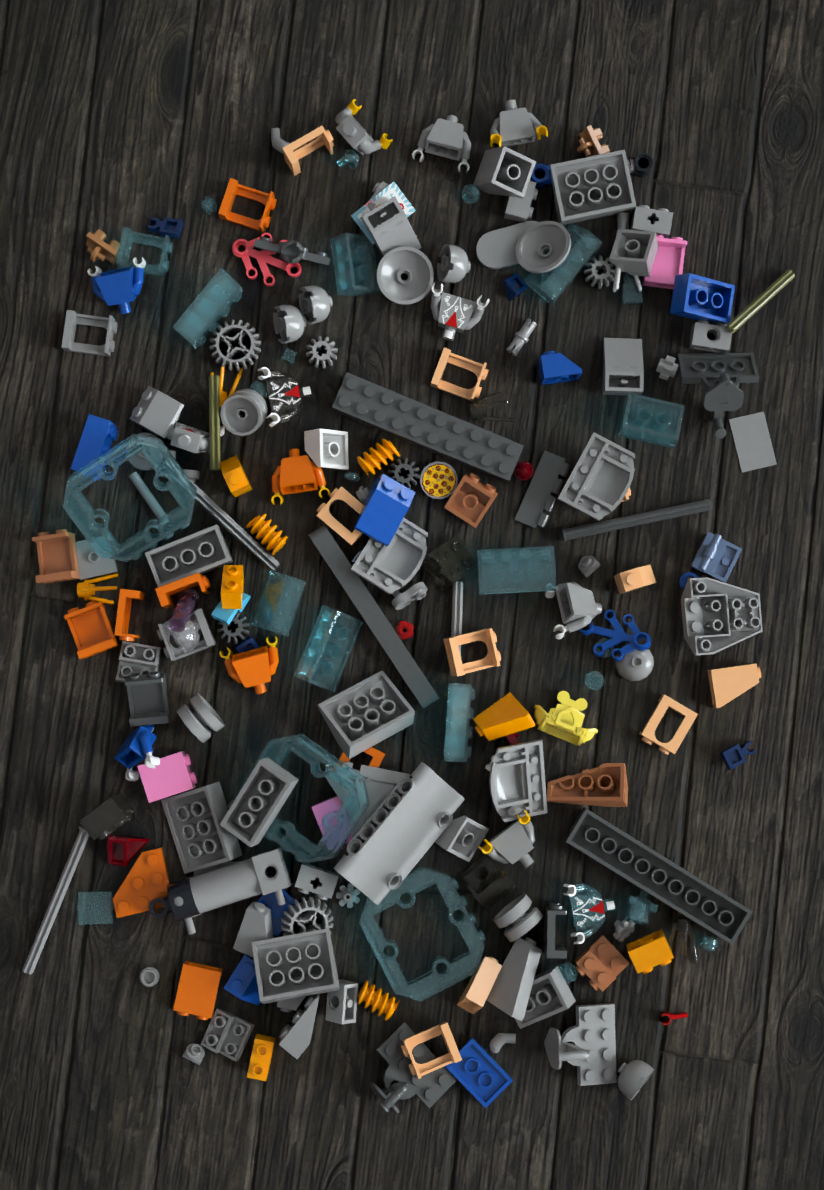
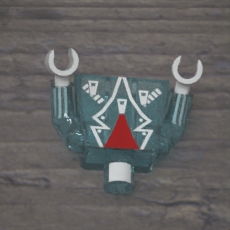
M584 883L564 884L563 887H568V892L563 893V895L569 896L574 929L579 931L571 933V937L577 936V941L573 944H582L586 938L593 935L602 926L603 922L606 921L605 912L615 910L614 900H602L600 892Z

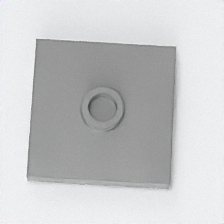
M109 534L76 542L81 581L118 572Z

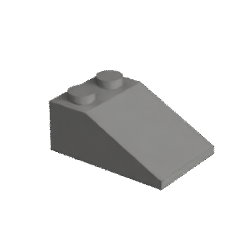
M558 966L535 976L524 1018L522 1021L515 1018L520 1029L567 1010L576 1001Z

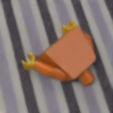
M291 449L289 457L281 459V465L277 466L272 475V492H274V496L271 498L272 504L275 505V497L280 498L281 505L284 502L282 495L318 490V487H320L318 492L320 498H322V490H327L329 496L330 491L325 487L326 480L323 470L317 467L313 461H310L308 455L301 456L299 449Z
M275 636L276 641L274 643H269L268 637L266 638V643L270 648L264 646L234 655L232 650L227 648L229 652L227 656H224L223 652L220 651V656L225 659L224 663L229 676L237 683L243 684L245 688L253 686L256 694L265 693L267 691L265 683L271 681V676L275 674L279 663L278 648L275 647L278 643L277 637Z

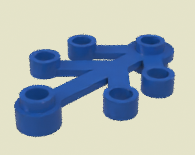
M611 609L605 611L604 617L614 630L594 626L592 621L587 625L590 627L589 630L579 629V632L583 635L593 633L611 638L601 644L594 645L593 652L597 657L603 656L606 650L623 641L629 644L621 649L615 648L611 654L614 661H621L624 655L635 649L645 651L651 646V637L645 632H640L635 624L633 615L626 614L623 617V624L629 627L633 634L630 635L624 632L616 618L615 611ZM608 614L614 615L612 618L607 617ZM628 618L632 619L630 623L625 622V620ZM640 640H644V641H645L644 644H639L638 642H639ZM597 648L603 649L601 652H596ZM615 653L621 654L619 657L614 656Z

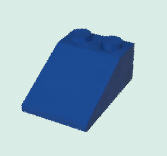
M382 474L373 482L354 529L386 547L389 546L416 492Z

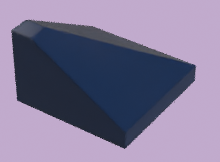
M517 273L503 281L510 301L528 288Z

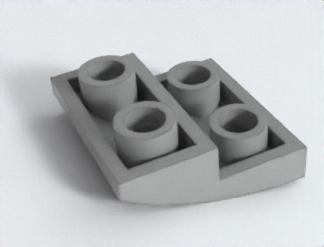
M123 641L115 680L124 683L126 677H129L130 674L140 673V675H148L149 672L158 671L161 647Z
M216 1008L200 1045L237 1062L243 1053L254 1025L231 1013Z

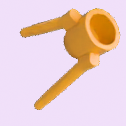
M221 367L219 376L220 407L235 392L243 372V367L240 368L228 396L227 392L222 391L224 367Z
M115 573L78 582V597L84 598L85 601L96 600L101 603L114 604L112 600L93 597L92 595H95V591L116 590L117 586L95 587L92 583L118 577L119 574Z

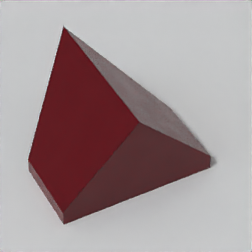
M118 834L109 835L107 838L108 864L127 866L150 839Z

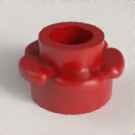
M401 621L396 626L395 632L400 639L405 640L413 636L414 627L410 622Z

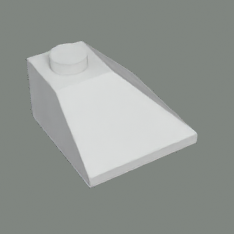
M320 428L304 431L305 451L317 467L349 470L348 432Z

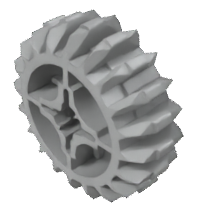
M234 319L231 320V325H228L227 321H225V328L219 325L217 328L220 332L213 331V335L217 338L210 339V342L214 344L210 346V350L214 351L211 355L213 358L217 357L216 363L222 362L221 366L224 368L229 364V371H232L234 366H236L237 371H240L241 365L246 370L247 362L253 365L254 363L251 359L258 360L259 358L255 353L261 352V349L256 347L261 345V341L257 340L260 336L258 333L254 334L256 331L254 327L249 329L250 324L248 322L243 326L242 320L238 321V325H236ZM236 331L240 332V333H237V335L234 336V337H228V336H226L227 334H229V333H231V332H236ZM245 335L251 340L250 350L243 345ZM222 341L228 346L226 357L221 353L220 346ZM238 342L240 347H235L233 349L232 344H236ZM241 353L245 355L243 358L240 359H231L234 358L236 354Z
M311 896L307 901L305 897L301 898V902L294 900V906L288 904L290 911H284L286 917L281 918L283 923L281 929L285 931L283 933L284 936L333 928V923L331 922L333 916L330 915V908H327L325 902L321 903L319 898L314 900ZM317 912L321 914V924H318L316 921ZM294 921L299 925L298 933L293 931Z

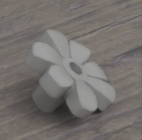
M349 883L347 887L342 884L339 887L341 892L336 893V898L341 899L339 901L340 906L347 904L348 908H352L353 902L359 903L360 898L357 895L360 894V890L354 889L353 884Z
M616 920L614 922L616 932L613 934V937L619 942H623L625 938L629 937L630 933L634 932L635 923L632 920H623L622 922Z

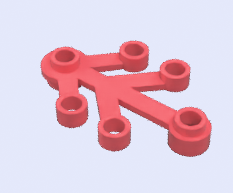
M266 232L261 235V237L269 236L272 243L273 239L270 233ZM238 239L232 245L234 255L242 258L246 268V275L250 280L256 279L258 272L252 266L249 256L257 259L264 276V284L267 287H272L275 284V278L271 275L266 263L287 271V274L292 278L300 276L302 272L301 265L298 262L294 264L286 263L270 256L275 254V252L252 249L255 248V239L251 241ZM244 246L245 250L240 252L238 250L239 247ZM292 268L298 269L296 273H291ZM250 271H255L254 276H249L248 274ZM272 278L273 281L272 283H267L266 279Z

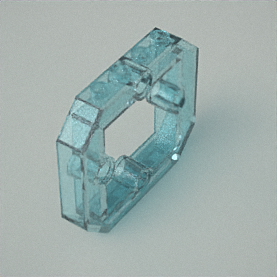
M133 434L69 476L63 508L99 557L128 562L131 559L134 561L141 557L143 551L154 549L162 539L167 540L171 538L179 528L183 530L190 525L197 489L161 439ZM142 452L155 470L153 478L155 488L160 491L169 490L179 506L158 520H149L144 529L119 544L107 528L110 521L109 513L104 509L94 510L81 490L100 478L104 480L114 479L121 464ZM110 465L113 467V471L107 472L103 466ZM166 476L169 481L162 483L158 478ZM95 518H102L104 520V523H96ZM156 528L158 529L159 533L152 534L150 533L149 529Z
M302 733L269 740L238 794L259 760L269 758L279 766H282L290 751L294 752L311 764L310 771L315 777L323 778L328 776L350 793L339 811H333L323 817L322 826L326 832L318 845L296 831L291 822L282 821L278 817H275L264 837L277 842L282 850L294 854L295 859L301 863H311L338 856L370 804L364 776ZM321 762L326 767L325 772L320 770ZM332 817L337 820V826L331 823ZM281 827L284 828L286 831L285 836H283L280 832Z
M425 866L410 872L401 885L396 889H391L379 905H376L367 897L359 921L394 993L420 1002L477 973L485 947L483 941L486 938L481 929L477 931L474 925L477 921L472 912L468 913L465 907L468 903L464 895L460 896L456 889L459 888L455 877L450 878L449 874ZM436 884L449 909V920L452 924L457 925L469 951L451 961L444 956L436 957L432 961V971L408 982L396 959L399 953L398 944L392 939H386L374 915L395 904L402 908H410L415 903L416 893ZM403 893L411 895L409 902L401 900L400 897ZM455 910H461L463 912V917L461 919H455L453 917V912ZM386 946H392L395 951L393 954L387 955L383 949ZM437 964H446V970L443 972L437 971Z

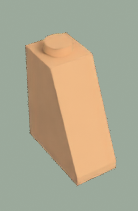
M651 565L637 567L614 576L619 594L656 583Z
M757 663L707 670L713 708H721L759 683L761 670L760 667H757Z
M485 956L480 961L457 1006L471 1014H475L484 1006L502 968L498 960Z

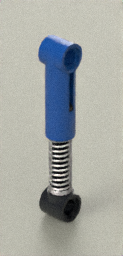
M641 153L630 160L627 159L629 172L638 177L647 176L653 166V159L647 153ZM638 163H645L647 168L639 167ZM535 165L530 181L537 182L535 187L540 188L544 185L552 184L550 165ZM542 173L544 178L538 179L534 174Z

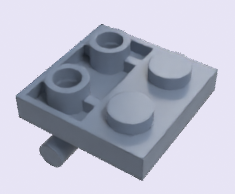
M707 532L690 567L726 583L742 548L722 539V536L719 534Z

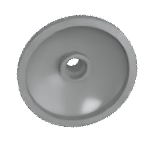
M542 221L525 230L520 236L515 250L517 261L522 268L531 273L551 271L566 259L571 248V238L567 229L558 222Z
M403 246L392 249L384 255L377 268V283L381 292L386 298L397 304L408 305L420 301L428 294L434 280V272L430 260L423 252L413 247ZM401 274H407V280H402Z

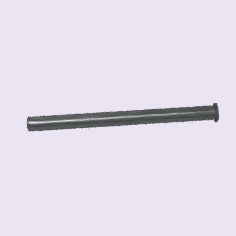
M170 458L161 465L160 470L163 469L271 571H275L279 567L280 563L170 461Z
M707 499L568 529L561 528L562 539L566 543V540L705 512L712 509V504Z

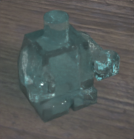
M641 890L639 897L629 896L626 920H632L634 923L645 925L648 922L649 913L657 912L658 905H654V903L646 899L648 892Z

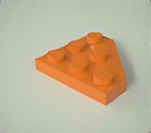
M162 847L144 851L137 859L113 898L117 918L149 911V904L152 900L168 895L167 884L170 881ZM157 902L155 905L156 909L164 907L162 902Z

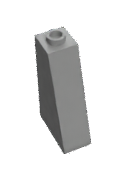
M526 937V939L519 938L515 941L486 999L509 1016L521 1021L526 1012L542 949L535 946L537 942L529 937Z

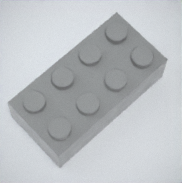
M217 524L145 553L158 588L196 573L204 574L233 562L220 527Z
M269 758L259 760L220 825L249 847L258 845L299 779Z

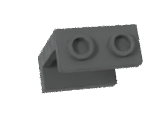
M158 671L149 672L148 675L133 673L126 677L124 684L127 687L130 708V727L169 723L171 715L165 673Z
M550 902L549 906L544 905V954L547 958L567 959V950L564 945H555V916L567 915V910L561 903Z

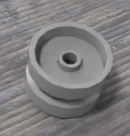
M245 388L237 390L225 400L221 407L220 417L228 431L235 435L245 436L250 435L263 424L267 417L268 408L261 394L255 390Z
M197 693L190 699L194 710L189 705L184 704L177 710V713L192 734L202 743H205L211 738L209 728L218 732L225 724L211 705Z
M526 893L511 901L493 919L499 928L507 927L504 935L510 942L526 934L543 917V914L537 907L530 908L532 901Z

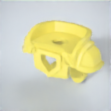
M561 691L557 694V700L561 704H557L556 708H550L549 713L540 705L534 706V718L537 721L536 724L539 725L538 730L577 746H581L582 743L591 740L598 733V730L595 728H582L585 715L580 711L585 710L588 705L584 698L574 701L570 699L568 692Z

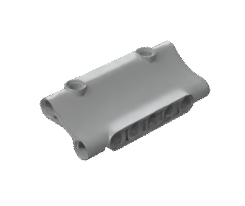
M423 762L411 774L412 779L404 778L395 786L348 843L347 852L349 855H344L334 867L340 875L376 905L380 904L391 889H396L401 885L402 881L428 849L451 824L452 814L465 800Z

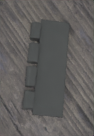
M544 450L514 520L534 529L537 526L545 527L549 515L543 513V510L551 513L557 498L550 494L559 495L564 481L559 479L558 476L566 478L571 467L570 464L565 463V458Z

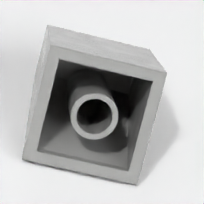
M505 146L486 150L473 187L488 194L524 198L536 161Z

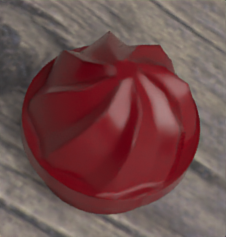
M526 461L519 462L514 469L515 476L523 481L530 479L534 471L532 465Z

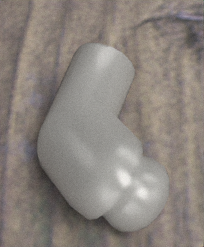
M279 128L271 129L272 146L280 153H283L282 148L290 143L281 139Z
M496 1034L490 1041V1051L498 1053L505 1043L515 1044L516 1034Z

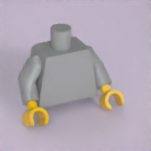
M353 99L336 116L337 131L361 155L370 154L381 148L387 149L392 142V139H386L388 136L386 133L381 136L379 141H375L352 116L362 107V105L359 107L355 105L356 99Z
M508 100L505 102L506 111L499 113V117L494 120L490 129V147H492L493 143L499 144V147H508L535 142L536 134L537 139L541 140L540 135L548 137L547 127L543 126L532 113L527 112L526 108L517 109L516 100Z
M524 810L525 815L523 817H519L517 814L518 820H515L491 840L484 839L486 845L484 847L478 845V848L498 862L514 864L519 860L524 868L530 866L534 860L528 852L534 848L532 844L535 842V833L528 812Z

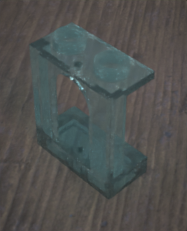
M123 227L116 261L118 268L133 266L134 269L136 268L133 261L129 260L132 243L160 248L162 255L160 264H146L143 268L144 273L164 277V273L168 272L169 269L168 253L171 254L173 249V242H171L169 235H166L165 238L133 232L131 228Z

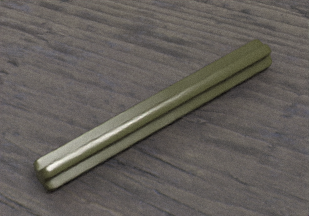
M790 269L783 273L729 322L726 329L730 333H734L783 289L795 277V273Z
M218 375L209 376L210 470L218 471L221 468Z

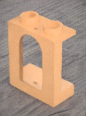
M320 126L282 148L285 161L294 176L301 173L299 159L325 145L329 153L333 154L334 139L329 130L325 131L324 127Z
M444 348L430 386L473 402L475 397L479 398L482 387H479L481 379L485 381L489 370L486 369L487 363L484 362V365L451 353L450 349ZM447 363L473 372L477 376L475 387L465 389L441 380Z
M341 486L340 489L335 488L329 495L331 499L327 504L323 502L319 506L317 517L346 540L349 545L353 546L363 533L356 529L351 533L330 514L329 508L336 500H342L360 514L364 505Z
M492 628L443 639L452 677L500 666L501 655L496 648L497 637ZM474 641H482L486 644L488 652L483 659L462 664L458 645Z
M662 694L658 700L657 707L639 735L643 736L641 740L649 745L655 743L660 746L658 750L669 755V753H676L698 714ZM669 707L684 716V719L673 738L667 743H661L655 737V730Z
M447 1022L402 1040L404 1044L401 1046L405 1057L408 1056L411 1062L408 1065L412 1076L416 1075L418 1079L439 1068L462 1060ZM442 1034L449 1053L423 1064L416 1063L412 1055L413 1048Z

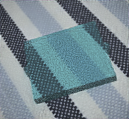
M113 891L78 892V907L76 909L78 910L79 925L113 924Z

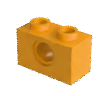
M224 565L221 584L222 609H242L244 590L243 565Z
M261 1034L256 1035L247 1078L266 1081L275 1037Z

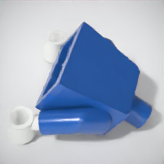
M136 257L133 259V263L136 266L135 269L133 266L102 272L99 267L95 266L96 272L94 274L92 269L89 268L87 270L88 274L92 276L91 282L94 293L102 301L106 302L108 306L118 304L120 314L131 312L129 302L134 301L137 295L140 294L144 277L143 268L146 266V261L143 257L140 264H137Z
M143 725L134 730L114 757V759L127 768L125 778L128 781L135 782L139 779V772L133 771L132 767L145 759V766L149 768H155V765L160 764V758L152 756V745L156 739V735L152 733L154 730L153 725Z

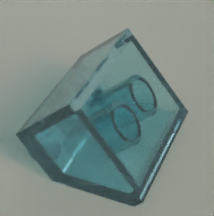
M344 233L330 239L338 295L358 296L381 292L377 283V262L374 244L372 245L366 235Z
M628 393L618 436L674 448L679 440L685 405Z
M270 571L252 625L289 637L306 582Z

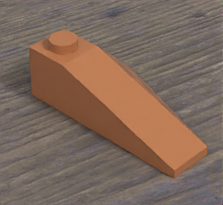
M604 763L599 765V767L590 770L586 769L581 773L550 781L547 787V802L627 807L628 784L625 763Z

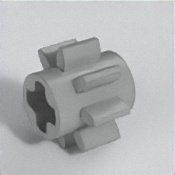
M667 355L666 359L660 358L656 372L660 373L659 378L668 380L669 376L674 378L679 364L674 363L676 358Z

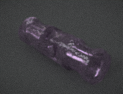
M187 589L183 592L182 598L179 600L169 620L168 626L172 631L182 632L185 629L186 623L195 609V604L199 600V594L195 590Z

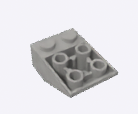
M395 196L360 217L383 257L386 253L398 247H413L418 250L422 248Z
M604 338L602 395L640 396L643 393L644 387L642 339Z
M320 994L310 995L304 1005L305 1008L303 1010L299 1009L295 1013L291 1021L293 1023L291 1025L287 1024L279 1036L281 1038L279 1045L296 1059L301 1056L310 1044Z

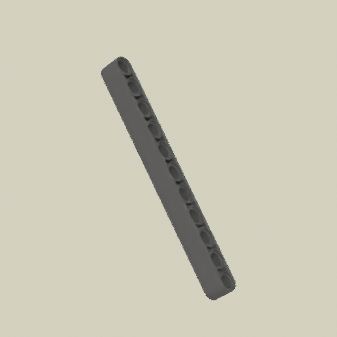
M322 525L310 533L308 536L422 708L424 709L438 700V695L359 576L350 570L352 568L350 562L326 526Z

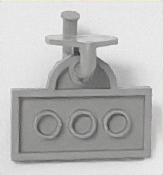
M615 1004L577 1005L575 1026L565 1030L562 1036L558 1029L550 1028L545 1038L544 1046L551 1067L556 1070L561 1069L562 1061L577 1066V1082L579 1086L617 1083Z

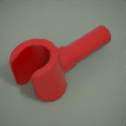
M664 1011L661 1013V1016L669 1017L668 1021H662L663 1025H669L671 1020L688 1017L687 1012L670 1014Z

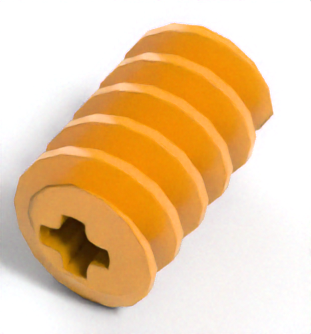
M383 438L381 440L383 445L376 443V450L372 447L369 448L370 455L367 452H363L364 459L360 456L357 457L358 464L368 477V472L376 474L375 467L379 470L382 469L380 463L387 466V458L394 461L393 454L398 457L400 456L390 440L387 441Z
M266 513L261 516L258 515L248 523L246 528L252 527L251 533H257L256 539H262V545L268 544L266 548L268 551L274 549L271 554L274 555L285 545L288 537H280L283 532L282 530L275 532L277 525L271 527L272 520L265 521Z
M366 980L358 993V1005L365 1001V1009L371 1005V1012L373 1013L378 1009V1016L380 1017L385 1013V1020L387 1021L394 1013L400 1000L395 1003V996L388 999V992L381 995V988L374 991L375 985L372 984L368 987V981Z

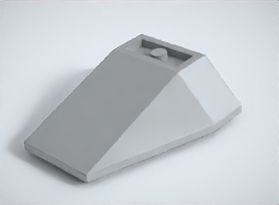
M708 577L688 578L681 597L683 634L695 656L715 654L763 632L759 593Z

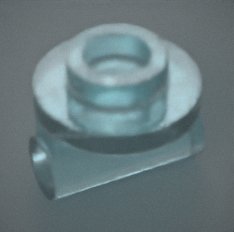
M353 149L347 150L345 156L339 159L337 164L339 167L347 164L350 169H354L359 163V156Z
M570 962L558 965L567 984L577 979L578 971L575 965Z

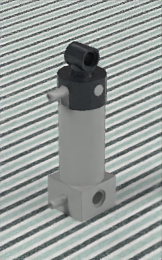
M281 847L255 855L241 862L167 884L168 895L157 897L150 902V914L160 918L173 912L178 922L185 921L188 934L191 935L196 933L192 917L199 916L216 908L272 892L275 893L278 905H284L286 902L282 889L290 887L292 883ZM269 866L276 869L275 876L268 873L267 869ZM157 902L164 904L165 909L163 912L156 910L155 905Z

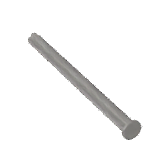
M78 827L80 831L22 969L26 974L31 975L34 972L90 834H93V831L86 827Z

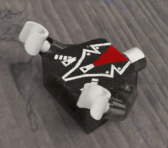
M267 367L259 368L258 371H262L264 376H259L258 379L263 380L267 378L266 385L272 413L266 419L272 418L274 421L269 426L273 427L277 423L291 421L303 407L301 398L312 396L310 385L299 387L297 379L293 378L292 375L281 371L269 370Z

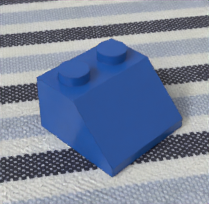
M555 351L544 352L538 361L541 385L579 380L582 375L580 367L561 353H555Z
M245 954L224 986V989L239 999L258 1006L260 999L254 958Z

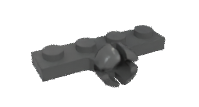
M260 236V240L255 239V248L279 253L288 263L294 264L302 259L325 266L329 265L330 258L326 257L327 253L316 251L315 254L309 253L308 248H304L298 241H279L278 244L271 243V239Z

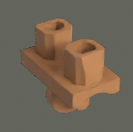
M590 125L579 134L581 146L577 148L578 153L584 152L586 157L610 153L608 145H600L598 141L602 138L600 128H592Z
M100 229L93 234L89 232L86 235V246L88 247L87 251L91 253V261L95 262L97 259H100L103 262L106 259L112 264L117 261V254L121 249L119 242L112 240L109 244L105 243L106 234Z

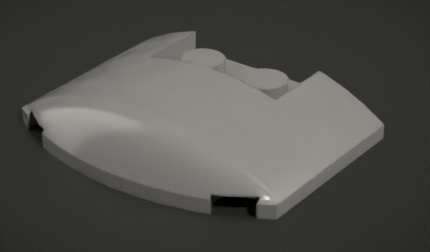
M593 432L558 500L598 521L603 519L602 517L615 510L629 490L635 471L633 462L635 453Z
M403 518L389 546L386 547L370 538L350 570L386 593L392 594L394 591L404 587L419 570L427 551L426 538H428V532Z
M541 739L500 747L496 750L490 769V794L493 805L504 822L518 820L516 815L518 814L519 817H523L525 815L524 810L528 812L530 817L548 813L543 742Z

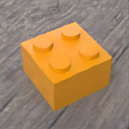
M662 929L626 944L628 954L638 974L641 972L643 974L649 973L653 970V967L659 964L660 966L667 965L674 958Z

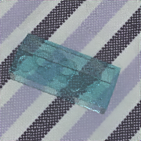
M574 224L567 228L571 238V248L566 259L551 271L545 273L530 272L523 280L524 283L551 305L554 304L586 266V263L598 252L603 243L590 231Z
M220 268L175 323L173 329L176 334L194 349L197 346L201 347L207 339L206 335L217 328L220 318H224L231 309L229 307L233 302L237 303L243 295L242 287L223 268Z
M554 546L477 550L479 595L556 591Z
M322 605L294 677L335 692L363 621Z
M448 683L443 760L447 762H467V758H471V746H468V739H472L473 727H469V719H473L474 708H470L471 700L475 698V689H472L471 684Z

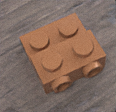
M466 473L444 508L476 528L498 493L495 492L496 488L488 483L484 485L479 482L480 478L473 473L468 475Z
M603 934L574 960L577 964L575 967L582 976L586 974L591 979L589 981L590 985L596 991L600 988L602 992L630 964Z

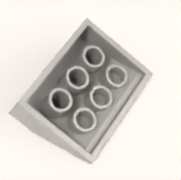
M625 150L550 165L555 207L560 224L566 225L629 212L635 209L636 201Z
M383 670L318 704V708L335 740L349 759L414 723V709Z
M219 781L161 800L184 874L231 861L243 855L237 837L220 825L228 812V807Z
M329 928L251 942L259 999L262 1004L340 990Z

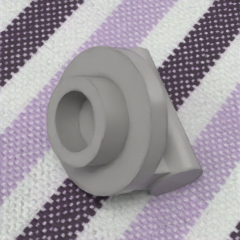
M585 556L578 564V568L586 578L601 566L594 556Z
M189 1044L182 1057L200 1065L205 1051L199 1044Z

